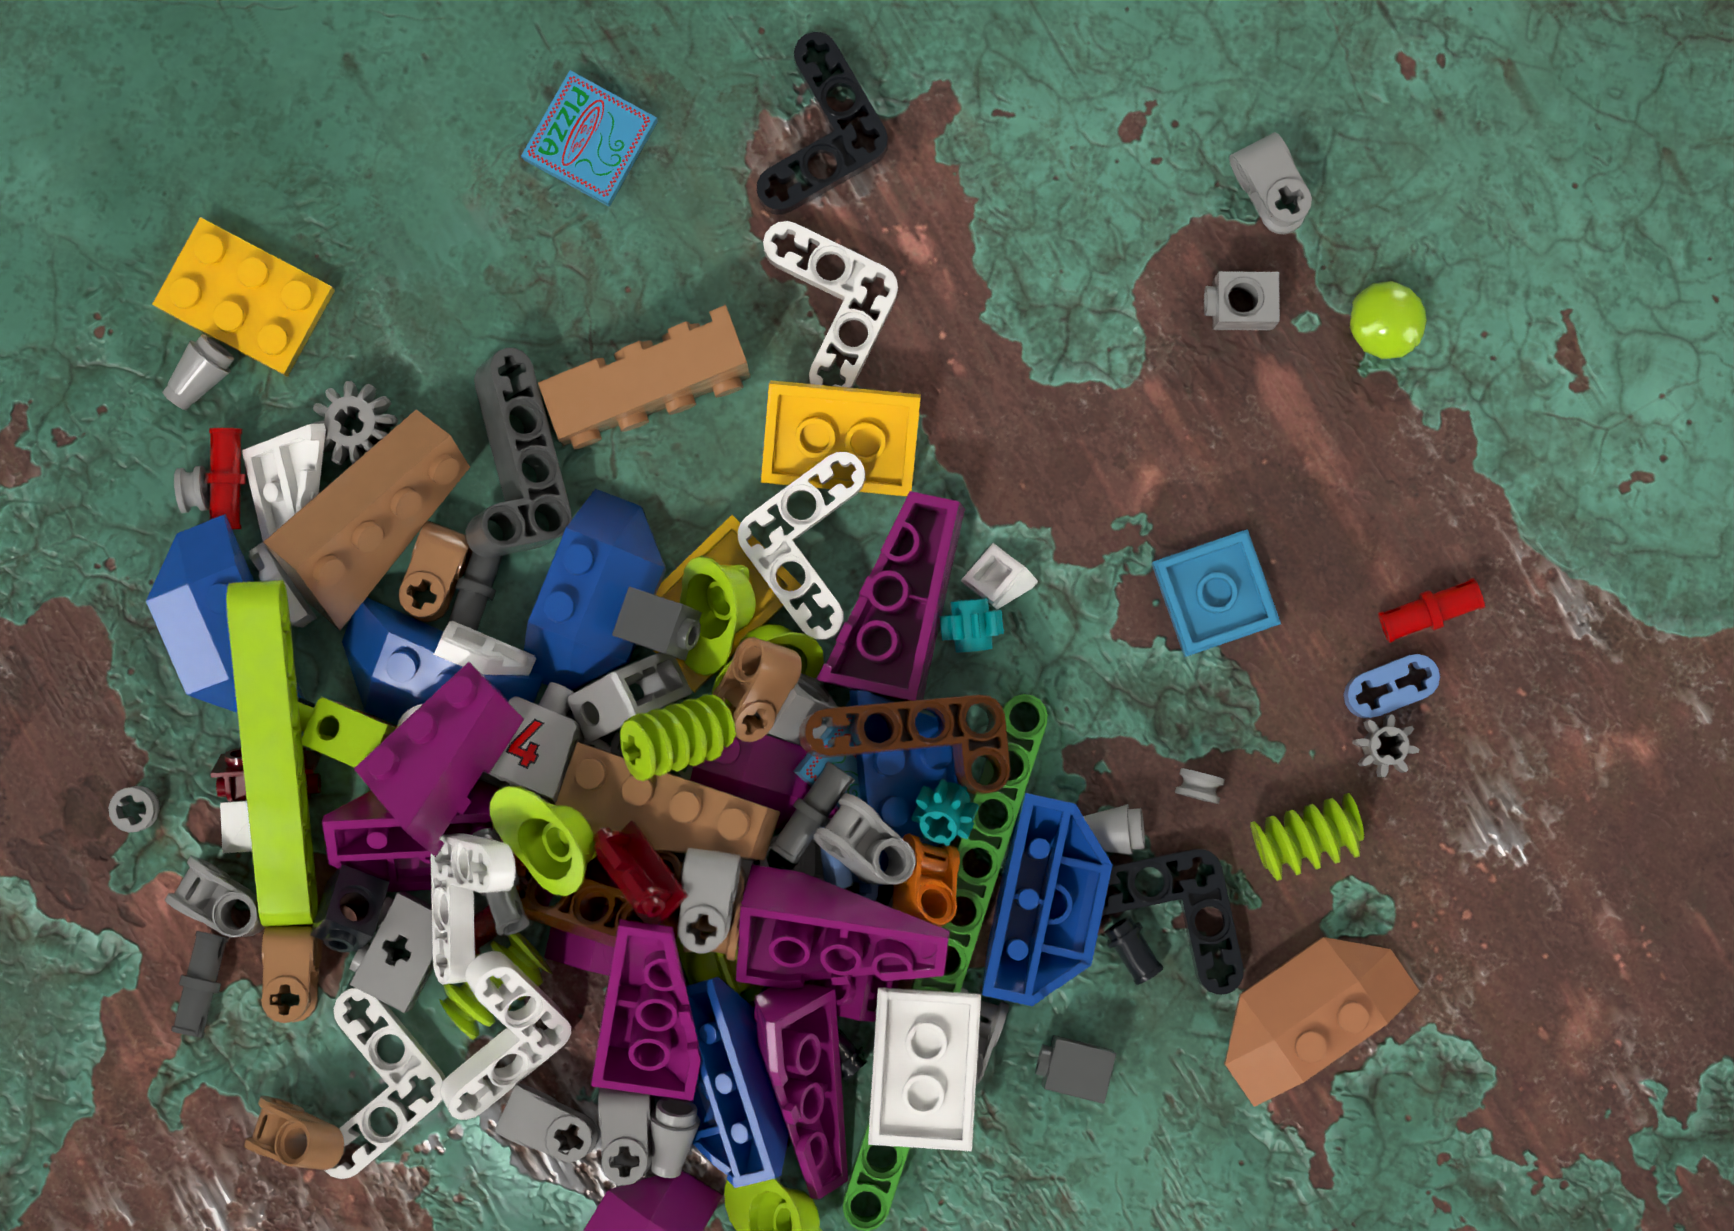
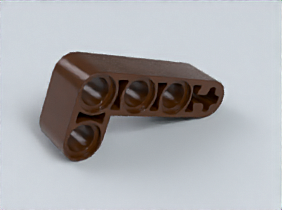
M987 695L826 708L810 714L803 720L799 728V740L803 749L808 754L820 758L952 746L957 781L960 786L967 787V792L971 794L982 795L998 791L1006 784L1010 776L1005 714L999 702ZM971 706H979L987 713L989 719L988 726L982 734L972 731L967 725L966 714ZM921 710H927L937 718L938 731L932 738H925L916 730L915 718ZM870 715H878L887 723L888 734L881 743H874L865 735L864 722ZM847 716H851V717H852L850 723H849V720L847 719ZM822 720H825L827 728L830 729L843 728L850 725V735L833 738L828 741V747H824L823 739H814L813 729L820 727ZM850 739L854 744L853 747L849 746ZM977 757L988 759L993 766V778L987 785L979 784L972 776L971 767Z
M656 851L671 873L675 874L674 877L680 885H682L684 865L669 851ZM513 855L515 869L519 877L517 885L522 881L527 886L526 892L520 886L516 887L525 914L530 920L611 947L615 946L619 919L643 923L620 889L584 878L583 883L576 892L562 896L558 903L549 906L550 900L555 894L544 889L531 875L522 861ZM681 904L660 924L661 926L673 928L675 941L678 936ZM609 906L604 917L593 921L594 915L599 909Z

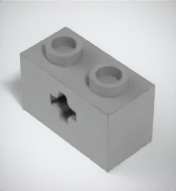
M405 891L397 893L394 899L386 897L377 923L379 929L371 945L366 944L362 949H358L349 968L356 972L350 983L351 986L403 1013L413 1009L434 968L432 905ZM405 937L408 939L405 948L411 952V956L395 961L393 958L396 950L390 947V942L402 940Z

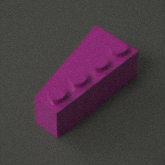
M909 492L880 550L881 554L870 576H867L859 592L860 596L847 622L844 623L836 639L835 647L827 663H824L816 679L817 681L851 690H864L875 695L902 701L923 700L940 626L939 617L942 616L965 512V508L960 501Z

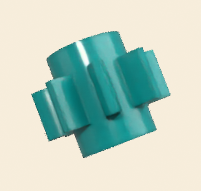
M988 598L950 602L951 615L939 617L942 641L954 640L956 653L993 649L992 636L1004 634L1002 610L990 611Z
M941 779L934 791L929 787H922L915 801L917 807L911 819L914 822H920V829L925 839L928 838L933 842L944 843L946 846H949L956 835L964 839L969 837L975 824L973 820L979 809V804L970 803L967 787Z

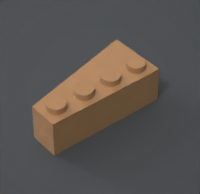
M726 305L709 312L712 319L710 323L700 326L699 323L689 324V322L685 321L669 328L668 333L661 337L663 342L653 345L652 341H637L623 347L614 354L616 361L607 365L604 358H596L538 382L557 438L564 446L572 443L574 449L583 448L602 439L600 432L619 426L621 432L633 430L649 422L647 415L666 409L669 415L676 414L696 405V397L714 392L717 398L741 390L744 387L742 381L751 377L746 358Z
M416 409L264 541V544L305 600L337 629L341 630L468 471L470 466L451 435Z
M577 742L555 804L569 806L579 811L588 821L593 835L605 827H610L612 831L620 832L632 820L655 851L687 853L688 848L738 854L741 855L742 859L753 860L765 859L781 811L671 773L663 776L653 775L652 778L646 781L637 780L628 770L624 757Z

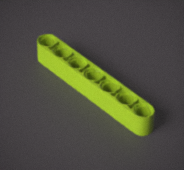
M283 580L229 583L226 595L227 617L259 918L263 927L313 924L318 911V894L303 745L301 744L302 734L287 589Z

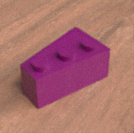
M468 662L363 759L354 770L404 831L436 857L445 844L440 840L456 813L461 815L465 813L471 803L467 798L468 794L483 771L488 774L491 772L524 718L500 691Z

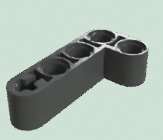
M504 348L486 360L476 370L474 376L475 389L505 502L488 507L473 517L467 525L465 533L470 549L484 558H493L545 546L562 536L565 528L572 520L568 497L533 365L523 351L516 348ZM509 415L516 416L522 422L524 427L523 434L516 432L511 427ZM522 463H526L534 469L536 483L529 481L524 476ZM535 511L541 512L549 522L548 532L542 530L537 525L534 516ZM488 520L496 522L501 527L503 532L502 541L496 540L490 535L487 524Z

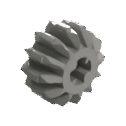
M346 381L343 387L344 397H341L333 388H329L325 393L332 404L327 408L322 404L315 403L313 411L324 417V421L312 423L325 425L326 435L323 453L334 449L332 461L338 465H342L349 454L353 465L364 455L365 451L368 452L388 434L383 432V428L394 427L398 424L397 417L383 414L389 409L391 401L386 396L374 400L376 395V388L374 386L366 384L358 394L356 385L352 381ZM359 413L358 418L364 423V427L359 433L353 429V436H349L350 430L344 426V423L349 416L355 420V414Z

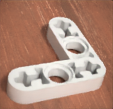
M789 221L778 222L768 229L763 241L765 256L769 263L843 300L811 365L809 372L810 384L823 385V378L818 373L821 369L824 371L832 369L837 359L836 354L827 352L833 346L844 356L858 358L855 365H851L845 359L840 369V378L845 383L843 386L833 385L853 388L896 301L898 293L897 279L893 272L885 266L807 228ZM787 234H792L795 236L794 245L807 253L810 243L817 245L818 247L810 255L808 269L804 270L799 267L803 263V257L794 252L788 251L784 258L777 255L778 247L773 243L775 238L784 240ZM828 254L839 256L845 263V271L842 276L831 281L820 277L816 271V265L821 257ZM877 277L884 279V289L889 294L887 297L878 295L871 306L870 313L880 314L878 319L874 321L864 311L849 309L852 302H855L862 308L867 298V289L862 284L865 281L873 283ZM850 320L860 321L868 330L866 341L857 347L845 345L839 337L841 326Z
M836 452L826 457L746 516L740 523L737 531L738 542L800 629L808 636L817 640H827L834 637L841 630L844 622V612L839 602L797 547L794 540L857 495L863 488L866 480L865 469L861 461L855 455L848 452ZM839 462L844 468L852 464L856 468V471L851 475L854 484L847 489L841 483L831 488L828 493L835 500L825 505L821 492L809 483L810 480L819 476L822 485H824L834 476L831 468L834 464ZM798 491L809 492L816 500L814 514L805 520L793 518L787 510L789 498ZM778 506L782 518L790 526L794 527V530L785 536L784 530L780 526L769 535L772 542L770 547L764 549L760 544L751 547L747 541L753 536L750 529L751 525L756 522L762 527L771 524L776 518L769 514V511ZM786 562L799 563L805 571L804 584L795 591L782 589L776 579L779 567ZM814 584H817L821 590V593L812 596L815 602L821 608H827L830 605L835 612L829 618L833 626L826 631L820 626H816L813 629L809 627L807 622L812 618V613L804 602L798 610L791 604L792 600L806 595Z
M465 833L444 834L440 838L445 843L436 857L431 854L433 967L435 975L442 985L467 982L465 972L469 964L475 959L474 891L479 893L508 891L514 884L515 860L512 850L506 843Z
M490 951L481 954L469 964L465 972L466 981L478 1001L507 1028L443 1081L440 1087L441 1098L452 1117L458 1120H468L483 1113L510 1091L516 1083L522 1081L561 1049L571 1035V1026L559 1006L501 952ZM489 977L501 978L503 984L497 989L495 984L488 979ZM530 996L528 1003L524 1007L516 1011H508L510 1004L519 997ZM541 1018L548 1029H537L535 1023ZM517 1054L511 1064L503 1068H495L496 1063L504 1056ZM487 1074L489 1078L484 1080L483 1077Z
M355 987L341 993L334 1005V1018L339 1027L389 1087L339 1128L344 1138V1146H347L360 1136L358 1132L352 1129L354 1125L358 1124L364 1138L377 1148L371 1152L368 1143H366L353 1153L352 1159L355 1162L353 1167L345 1162L341 1165L336 1164L331 1169L324 1170L330 1176L338 1179L350 1178L359 1173L440 1105L443 1101L440 1087L446 1079L442 1070L389 1006ZM351 997L357 1002L363 999L369 1001L370 1006L365 1012L374 1024L378 1023L382 1017L388 1023V1026L374 1032L368 1041L361 1035L370 1030L365 1021L361 1018L351 1021L347 1016V1013L352 1009L348 1002ZM384 1035H396L403 1041L405 1052L399 1062L387 1063L378 1055L377 1045ZM415 1075L421 1080L430 1076L435 1082V1085L431 1088L434 1098L430 1101L427 1097L423 1096L412 1103L408 1108L414 1111L416 1115L410 1119L405 1106L393 1098L392 1093L397 1090L400 1098L403 1099L415 1089L416 1084L413 1081ZM387 1107L392 1109L397 1115V1129L391 1135L383 1136L373 1130L370 1118L376 1108Z

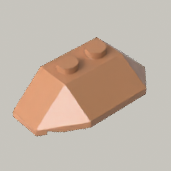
M1321 937L1239 994L1224 1065L1255 1107L1304 1083L1386 1026L1420 990L1391 949Z

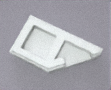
M263 542L250 550L249 557L259 570L260 574L258 576L261 581L283 580L285 582L290 624L303 628L315 620L317 617L269 549L264 547Z
M449 621L434 655L462 667L470 662L482 675L529 676L536 661L535 655L454 621Z

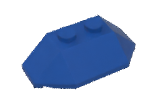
M595 489L565 528L528 620L524 651L536 657L531 671L544 677L543 684L549 685L550 682L574 691L580 688V686L629 663L636 644L612 635L629 587L656 595L666 571L664 561L642 506Z
M224 514L176 534L146 603L186 695L238 713L226 595L229 583L254 582V579L227 516ZM296 679L298 698L305 699Z
M367 597L351 616L342 643L365 712L397 726L404 713L417 705L424 704L462 666L434 655L444 633L443 631ZM532 671L529 676L483 675L508 701L513 697H520L532 703H535L544 680L543 676Z
M1024 793L1009 842L989 935L981 992L983 996L1034 1006L1044 997L1092 965L1113 864L1083 818L1079 808L1074 803Z
M719 977L687 985L686 990L701 1052V1063L694 1098L691 1101L697 1107L700 1125L692 1144L713 1166L727 1175V1180L735 1188L775 1179L782 1174L789 1133L758 1045L757 1022L754 1015L755 1008Z

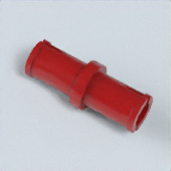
M209 428L210 473H205V484H210L209 520L226 514L231 528L241 529V485L246 484V474H241V434L243 429Z
M1470 578L1466 582L1433 594L1430 590L1419 593V599L1385 612L1381 611L1378 613V618L1386 639L1391 643L1396 639L1431 627L1433 631L1443 628L1444 621L1477 609L1481 610L1485 608V602L1478 583L1474 578Z

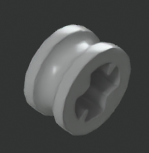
M202 465L195 466L194 470L190 473L186 472L184 468H176L174 489L181 513H189L194 506H198L201 511L209 509L210 489L209 484H205L206 471Z
M1180 769L1179 775L1183 777V783L1181 786L1176 787L1175 793L1219 804L1220 797L1217 796L1216 790L1219 786H1224L1225 779L1194 770Z
M131 786L116 792L109 804V817L112 823L118 829L128 833L139 832L152 826L157 820L160 811L159 801L155 793L143 786ZM132 795L135 802L143 801L146 806V812L139 814L143 818L139 823H136L133 816L125 817L122 811V806L129 805L126 798Z

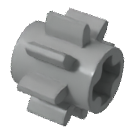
M1391 714L1385 716L1383 728H1379L1372 720L1364 721V727L1369 733L1365 738L1355 739L1352 744L1362 747L1365 755L1359 760L1358 765L1366 766L1371 763L1377 765L1376 773L1379 778L1387 776L1389 765H1393L1401 773L1407 772L1408 767L1403 760L1407 754L1419 753V748L1409 745L1407 737L1414 730L1413 726L1401 729L1394 727L1395 717ZM1378 736L1382 738L1393 737L1395 743L1390 747L1393 756L1378 755L1376 750L1381 746Z

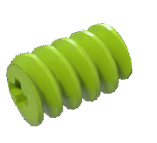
M705 694L697 699H688L680 704H670L663 709L656 708L647 713L635 714L624 721L620 728V742L625 764L630 773L640 781L649 780L653 775H666L670 770L680 771L687 767V765L697 766L704 762V760H716L721 756L723 747L730 746L736 736L735 724L729 708L722 699L712 694Z
M1350 793L1343 795L1342 808L1333 798L1324 800L1323 813L1314 804L1306 805L1303 811V820L1295 810L1286 811L1284 827L1275 816L1266 817L1265 833L1255 821H1252L1250 824L1261 862L1276 881L1282 880V864L1287 863L1296 875L1301 874L1302 858L1307 857L1315 869H1320L1322 852H1327L1335 864L1340 863V847L1343 846L1347 847L1354 858L1360 857V841L1364 840L1361 816Z
M520 933L508 935L511 944L508 948L496 941L490 943L492 951L501 952L506 955L538 987L543 983L539 967L553 974L535 947ZM495 976L488 978L495 984L497 989L503 984L501 978H496ZM463 982L461 987L453 983L443 984L447 998L445 1000L439 999L440 1004L452 1021L469 1038L474 1040L480 1035L476 1020L488 1027L496 1022L495 1016L478 1001L467 982ZM527 996L519 997L518 1000L521 1001Z

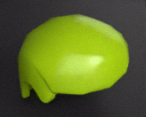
M1393 281L1372 283L1355 297L1352 302L1350 330L1364 352L1381 359L1400 358L1412 352L1420 344L1427 322L1426 311L1421 299L1409 287Z

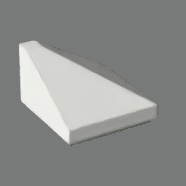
M994 543L991 544L961 579L964 585L981 598H988V603L996 609L1001 608L1029 591L1038 582L1025 566Z
M247 801L220 803L222 853L252 852Z

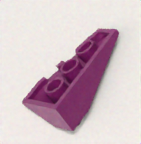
M768 735L753 742H744L735 736L730 746L723 747L719 758L713 761L704 760L701 764L693 766L690 778L691 781L781 811L775 829L784 828L796 810L793 804L797 798L804 799L811 788L793 772L807 754L803 747ZM834 808L829 818L831 819L838 810Z

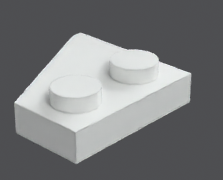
M308 424L242 450L263 544L269 536L319 494L326 433L324 424Z

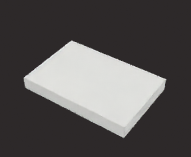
M878 987L868 1145L972 1151L981 994Z

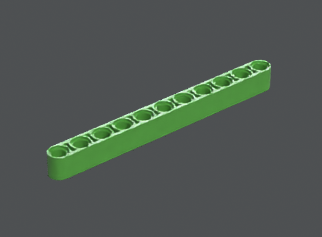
M1022 694L1014 696L1003 706L1008 750L1019 757L1022 764L1021 772L1014 780L1007 781L998 791L982 795L973 794L971 803L979 804V808L986 800L994 799L1001 802L1006 811V818L1003 824L998 828L988 829L979 821L977 811L973 820L975 824L967 839L959 837L957 843L960 853V865L957 873L956 897L963 896L969 898L974 904L975 914L967 924L955 925L949 922L941 928L950 931L948 946H952L958 951L959 964L952 972L944 973V976L913 979L910 989L946 992L961 991L1047 725L1048 714L1046 707L1040 699L1033 695ZM1017 704H1028L1036 712L1037 723L1029 732H1020L1011 725L1009 719L1010 712ZM986 758L978 779V783L981 785H987L992 780L994 773L992 764ZM982 848L990 857V868L983 876L971 877L963 869V857L970 849ZM870 1114L843 1197L845 1219L851 1226L863 1231L877 1229L887 1218L910 1147L893 1146L896 1150V1158L892 1164L884 1168L872 1165L867 1158V1152L872 1146L868 1145ZM864 1191L872 1192L880 1199L878 1211L867 1217L855 1213L851 1206L854 1196Z

